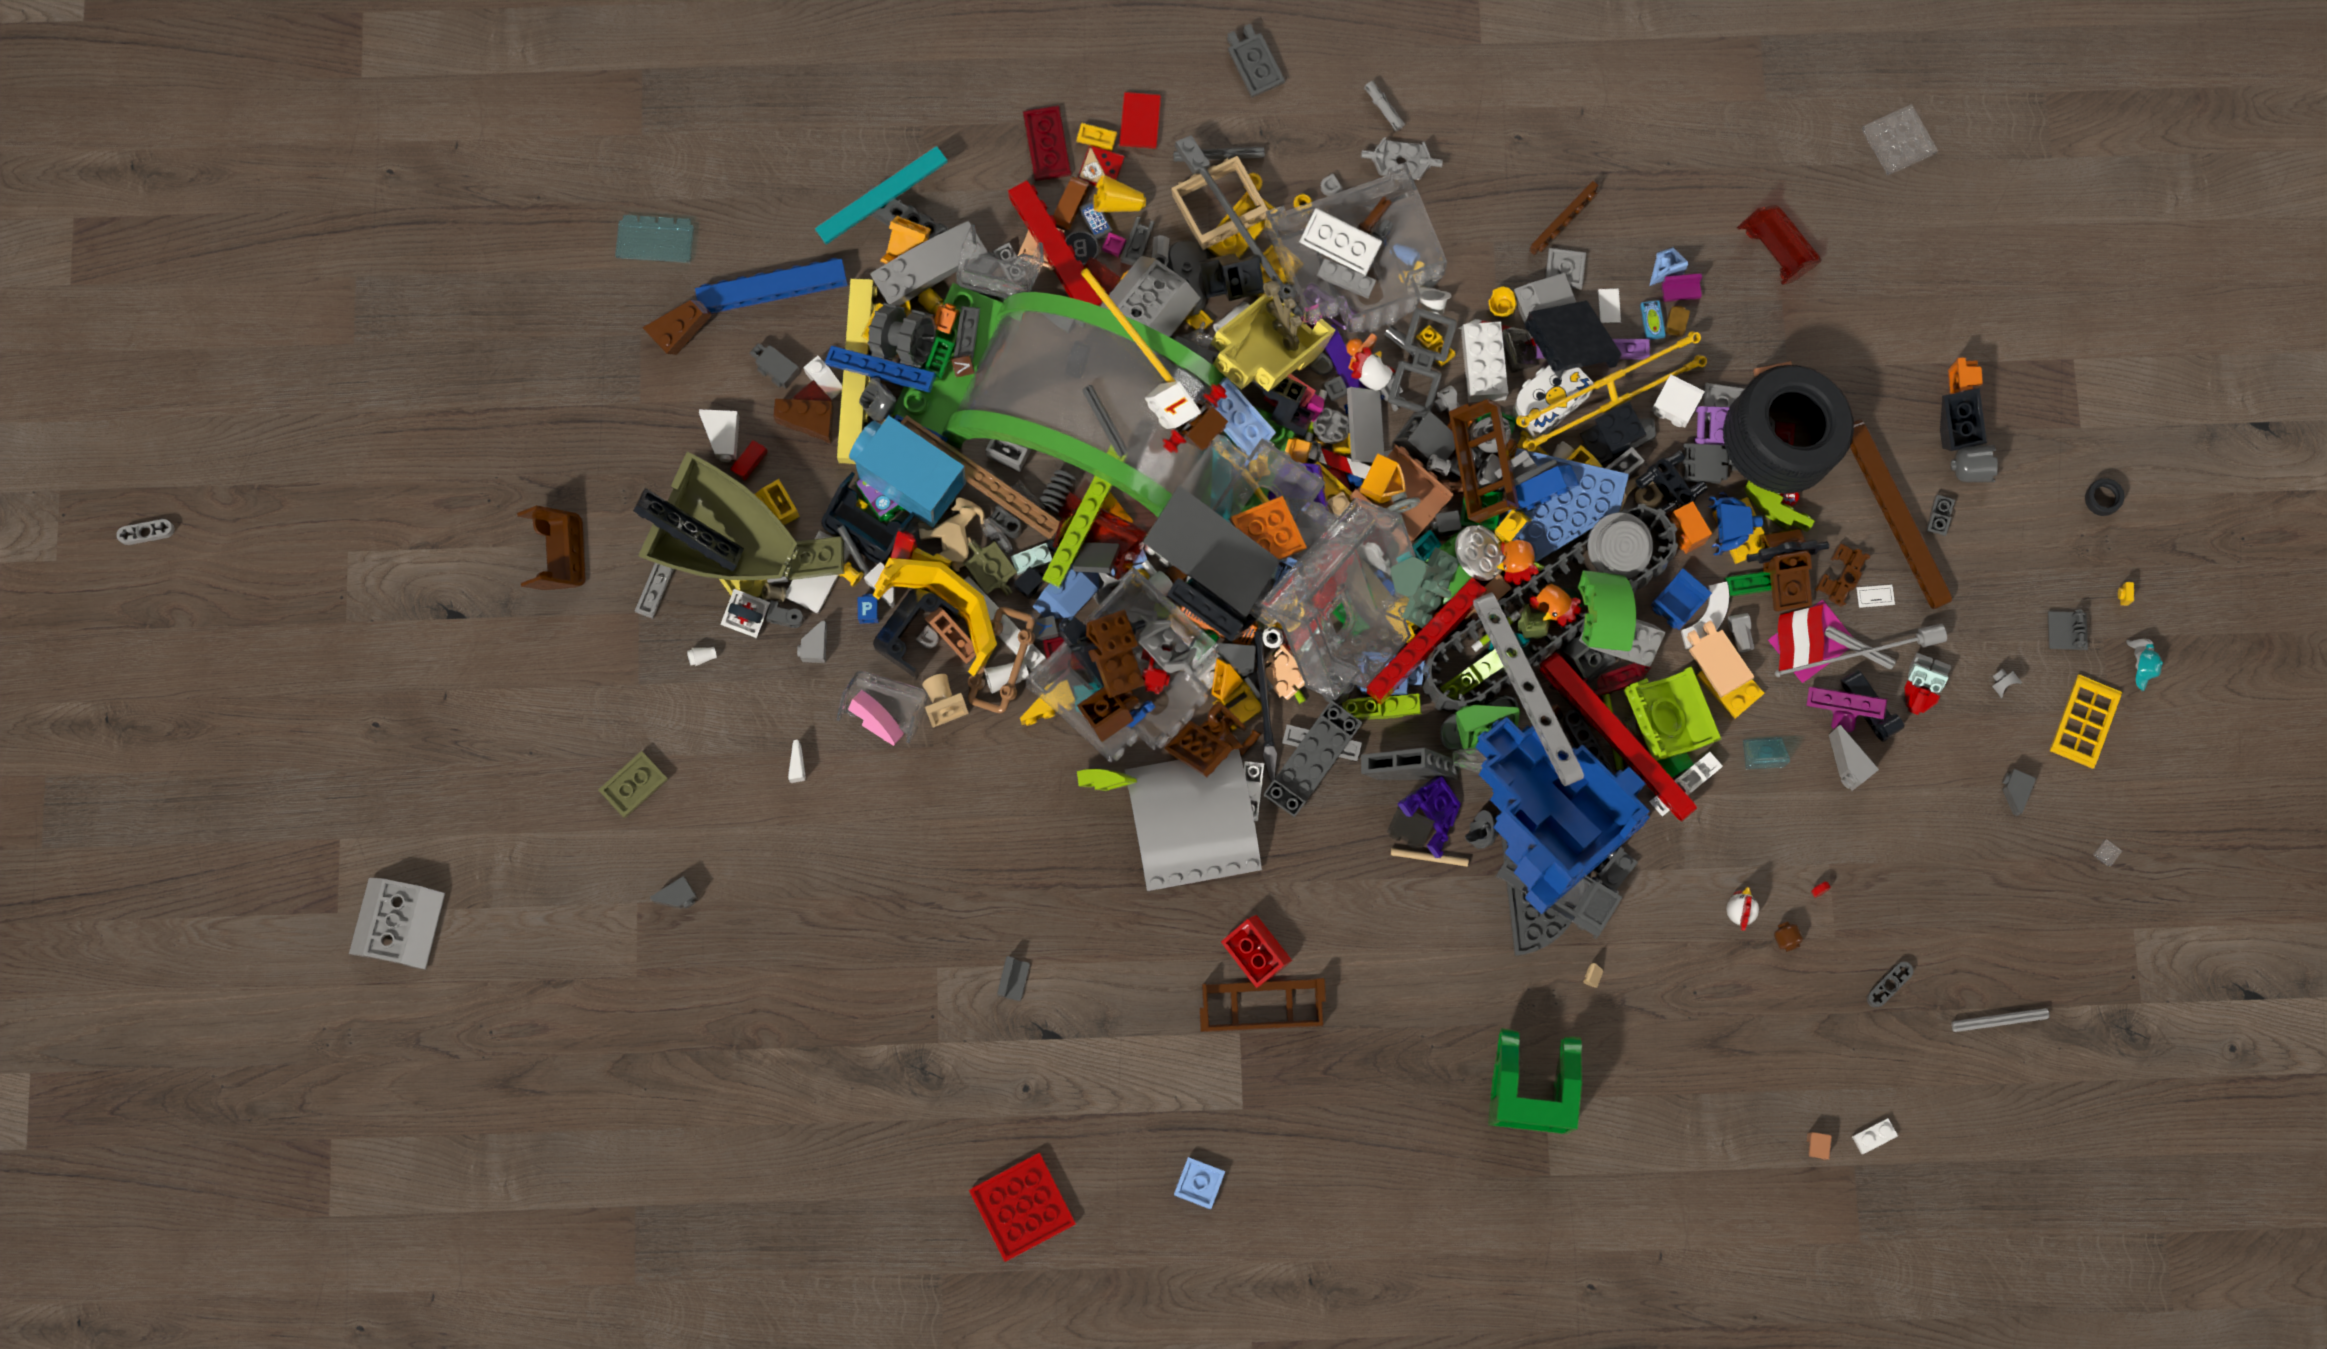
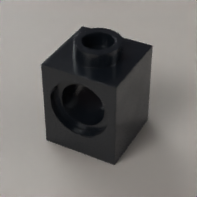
M1029 566L1014 582L1015 588L1030 599L1044 584L1042 579L1044 575L1037 568L1033 570Z

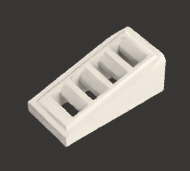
M794 740L788 775L790 783L805 781L806 779L802 747L798 740Z

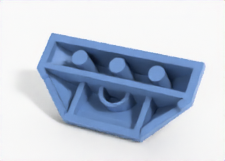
M1073 562L1061 588L1049 584L1043 590L1033 608L1044 618L1054 616V619H1062L1075 616L1099 590V573L1074 572Z

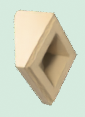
M1591 963L1583 980L1584 984L1597 988L1603 974V969L1597 964Z

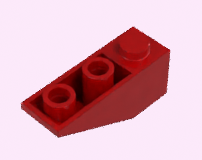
M906 531L904 533L897 532L891 558L911 560L913 551L918 548L916 540L911 533Z

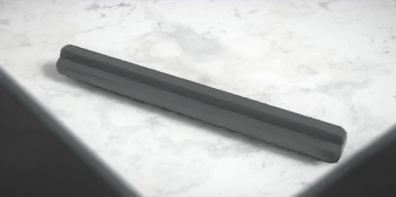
M1264 147L1201 149L1208 160L1232 159L1236 156L1239 159L1263 158L1265 155ZM1178 151L1173 152L1175 162L1184 161Z

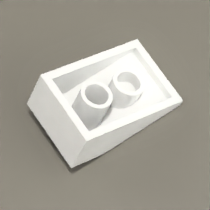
M1670 374L1651 411L1657 417L1666 418L1673 425L1685 428L1705 391Z

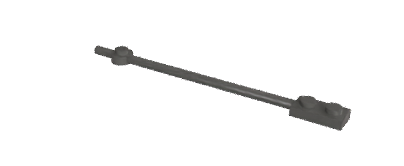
M1190 135L1176 141L1174 146L1192 173L1200 172L1255 256L1258 255L1261 265L1271 280L1278 282L1280 286L1278 296L1281 303L1284 304V299L1289 297L1294 299L1296 295L1295 289L1289 284L1282 283L1207 171L1210 167V162L1193 137ZM1295 302V308L1291 310L1301 318L1304 314Z

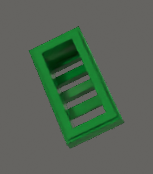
M936 337L924 370L934 372L936 377L942 379L956 344ZM939 345L948 347V350L939 348ZM937 351L946 354L945 358L936 355ZM934 358L943 361V364L933 362ZM931 365L940 368V372L930 369Z

